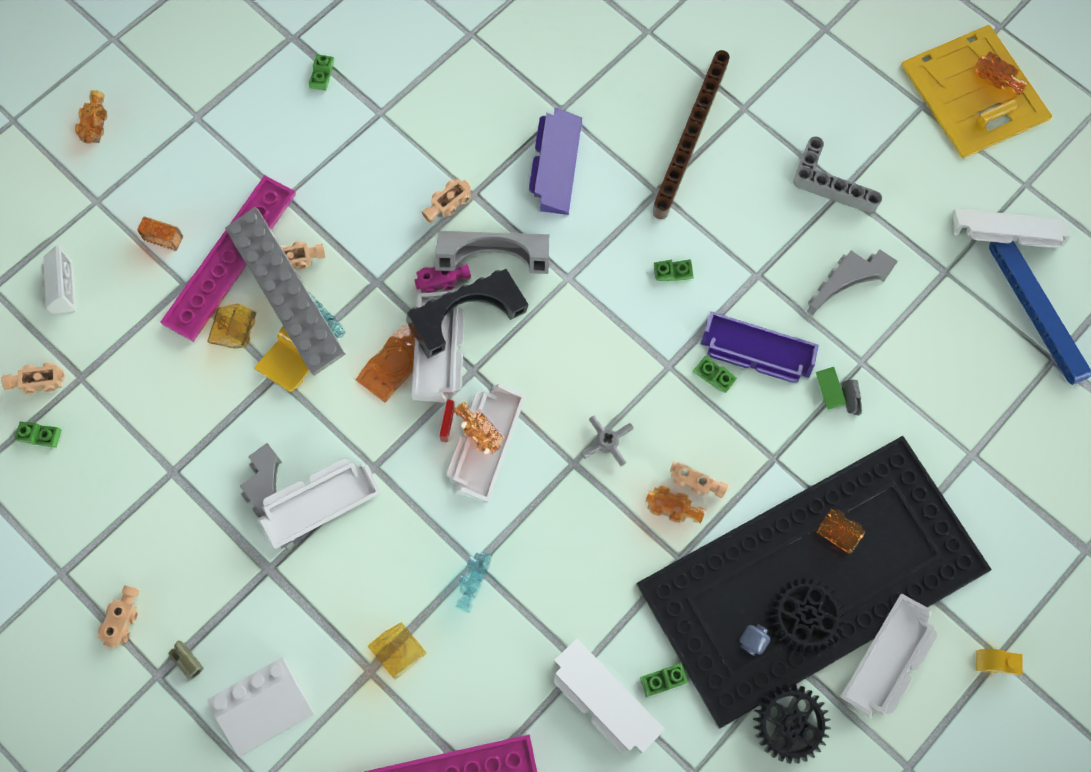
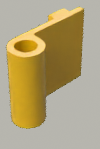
M282 326L277 335L278 341L257 363L254 370L292 393L294 389L297 390L302 384L303 379L310 370Z

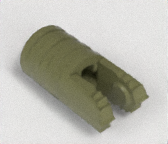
M178 640L174 645L175 649H171L168 654L187 679L191 680L198 676L204 667L188 647Z

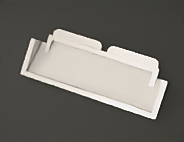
M957 208L953 210L954 236H958L963 227L967 228V236H971L973 240L1000 243L1018 241L1021 245L1048 248L1064 247L1071 237L1063 219Z
M447 291L418 294L417 307L424 306L432 299L437 300L441 298ZM456 306L443 319L441 326L442 334L446 341L445 351L427 358L415 338L412 384L413 400L446 403L447 394L456 395V392L461 390L463 355L458 351V347H461L464 342L465 312L462 308Z
M500 383L492 386L490 393L484 391L474 395L463 425V430L467 432L466 436L458 439L446 472L450 478L449 481L457 483L455 493L486 503L489 502L526 395Z
M343 458L309 476V483L304 484L298 481L264 498L262 509L265 515L258 518L257 521L273 549H276L381 494L368 465H361L355 468L353 462Z
M900 594L841 694L840 699L869 719L872 718L875 711L883 716L884 714H893L912 681V677L908 672L910 669H919L937 638V631L934 630L933 625L928 623L931 617V609Z
M578 639L554 660V663L561 667L555 673L554 684L582 713H587L590 710L594 714L591 718L592 724L619 752L630 751L636 746L642 754L665 730Z

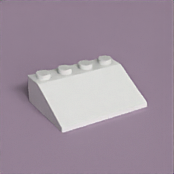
M283 657L207 699L215 719L239 758L314 715L287 659Z

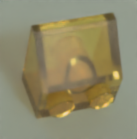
M239 303L219 307L207 342L234 349L246 347L250 341L249 335L252 327L255 325L257 312Z
M402 622L383 632L368 645V648L394 680H397L427 654Z

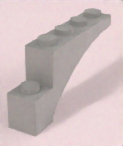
M881 249L876 254L872 253L867 260L850 250L847 256L843 254L837 262L839 267L837 269L833 268L827 276L830 278L828 282L823 281L819 286V294L817 296L813 295L808 301L809 308L807 313L813 316L826 301L849 287L876 280L884 282L898 261Z
M268 443L248 456L251 460L249 466L256 474L240 485L243 490L241 493L242 497L247 503L250 501L255 507L252 510L258 518L265 515L262 509L264 498L277 492L278 467L282 463ZM290 541L280 547H286L290 551L296 546L293 541Z

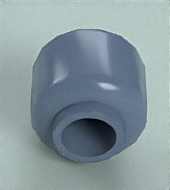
M759 624L756 627L748 625L740 637L741 647L753 656L762 654L771 641L767 635L768 630Z

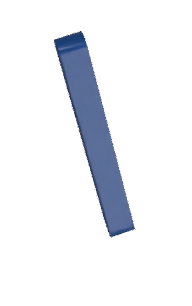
M990 242L989 250L1065 379L1069 384L1074 385L1090 378L1091 369L1015 242Z

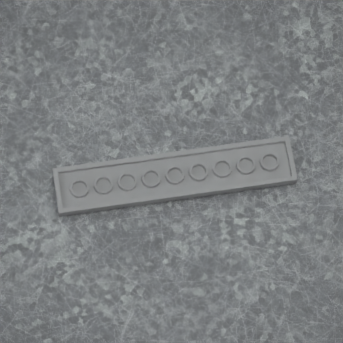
M254 207L225 227L311 374L317 375L346 355L260 211Z

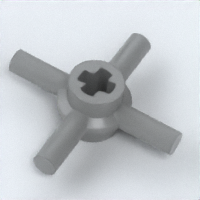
M591 416L588 420L598 435L596 437V444L581 452L583 458L586 459L601 450L603 452H611L620 467L624 466L627 462L617 447L619 445V438L634 429L633 425L628 423L614 432L610 429H604L596 416ZM604 439H611V443L609 444L608 441L605 443Z

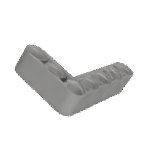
M818 136L811 137L808 140L794 176V185L799 189L866 213H874L882 202L883 197L881 193L815 169L824 147V141Z

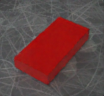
M447 399L439 435L442 442L449 440L455 411L454 400Z

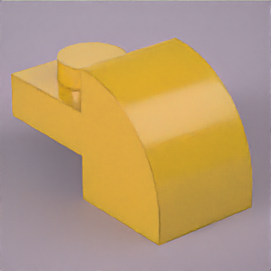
M998 649L976 650V671L1020 676L1023 671V654L1005 652V650Z

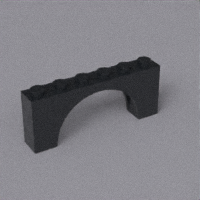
M507 269L496 270L486 278L481 277L477 279L473 284L463 285L453 293L447 292L437 300L432 299L422 307H414L409 310L406 322L427 358L445 351L446 341L442 334L441 325L445 316L460 304L485 302L499 308L510 320L527 312L529 304Z

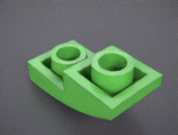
M316 55L312 65L313 72L309 80V88L327 90L332 74L334 57Z
M672 259L653 262L656 281L694 279L691 259L672 262Z
M704 356L693 370L703 380L724 393H727L737 379L723 366L719 367L707 356Z
M831 367L817 371L816 376L827 410L846 405L835 368Z
M20 421L14 440L57 448L62 429Z
M681 663L640 677L646 697L688 683Z

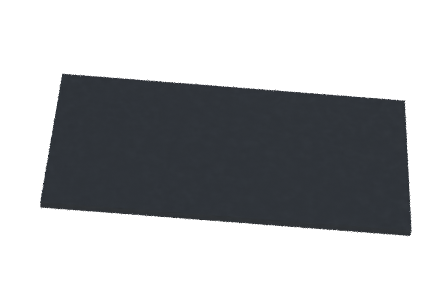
M901 436L637 582L636 585L717 727L720 729L758 707V701L765 703L762 696L767 695L770 697V689L776 692V686H780L783 690L784 684H788L791 688L792 684H798L875 639L900 594L928 608L990 572L992 569L905 437ZM803 578H806L807 584L810 579H814V585L822 581L821 588L829 585L827 592L835 591L832 597L834 599L840 597L837 605H844L839 610V613H845V616L840 618V620L845 621V624L839 625L843 632H836L840 638L838 640L832 639L835 644L833 646L827 644L828 649L825 651L820 647L821 652L818 654L814 649L811 655H808L807 649H805L803 654H800V648L793 652V645L790 644L788 647H785V639L780 642L778 641L781 637L780 633L777 635L773 634L777 627H770L775 622V620L769 619V616L774 614V612L769 611V608L775 607L771 600H778L774 596L775 593H781L779 589L782 586L787 589L786 583L791 582L793 585L795 579H798L800 584ZM805 591L795 592L789 597L801 601ZM810 593V599L813 602H818V596L815 593ZM824 600L821 610L832 615L828 603ZM784 603V610L789 613L792 612L791 605ZM808 612L804 613V615L806 616L805 619H810L808 617ZM782 618L783 625L789 633L793 622ZM822 620V626L829 630L830 623L827 620ZM759 624L768 630L767 635L771 641L762 654L753 656L741 647L740 637L748 625L756 627ZM796 630V637L799 640H803V632ZM813 631L808 642L818 641L825 635Z

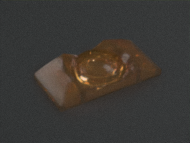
M404 324L394 332L383 348L367 362L355 379L384 403L389 400L413 372L415 336L411 329Z

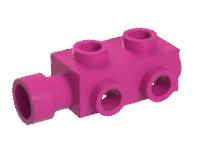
M468 264L460 265L461 267L456 268L454 271L435 270V267L422 268L416 272L417 279H414L416 289H420L421 293H432L440 289H444V291L453 290L454 286L458 285V279L464 278L466 280L471 278Z

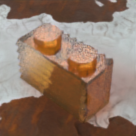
M146 216L142 218L137 228L144 241L163 246L164 248L167 247V249L170 248L174 251H177L183 239L181 230L178 229L179 227Z
M833 509L826 514L815 531L848 554L854 551L865 534V530H862V526L859 523L849 521L841 511Z

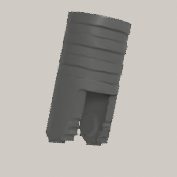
M858 380L844 381L841 383L847 412L860 416L863 411Z

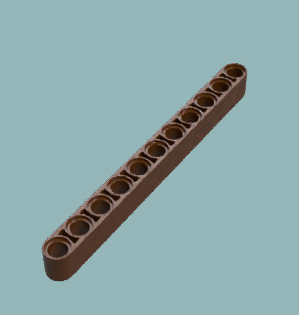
M718 50L714 54L661 184L653 207V215L657 219H665L668 216L728 67L730 55L725 50Z

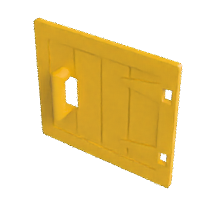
M986 25L909 58L901 64L961 158L971 156L1047 122L1053 117L991 25ZM974 36L975 41L969 43L967 39ZM929 56L930 60L923 62L922 58ZM997 104H1000L999 106H997V107H995V108H993V109H990V110H988V111H986V112H984V113H981L980 115L977 114V113H979V112H981V111H984V110H986V109H988V108H990V107H993V106H995V105H997ZM1005 114L1011 120L990 131L986 127L990 121Z

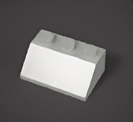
M56 245L43 256V264H41L42 273L44 274L42 287L45 291L43 304L45 309H48L52 315L75 312L72 260L60 245Z

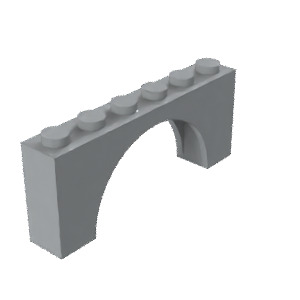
M439 231L435 251V270L454 271L456 265L466 257L479 253L497 252L519 258L528 266L530 273L548 274L550 234Z

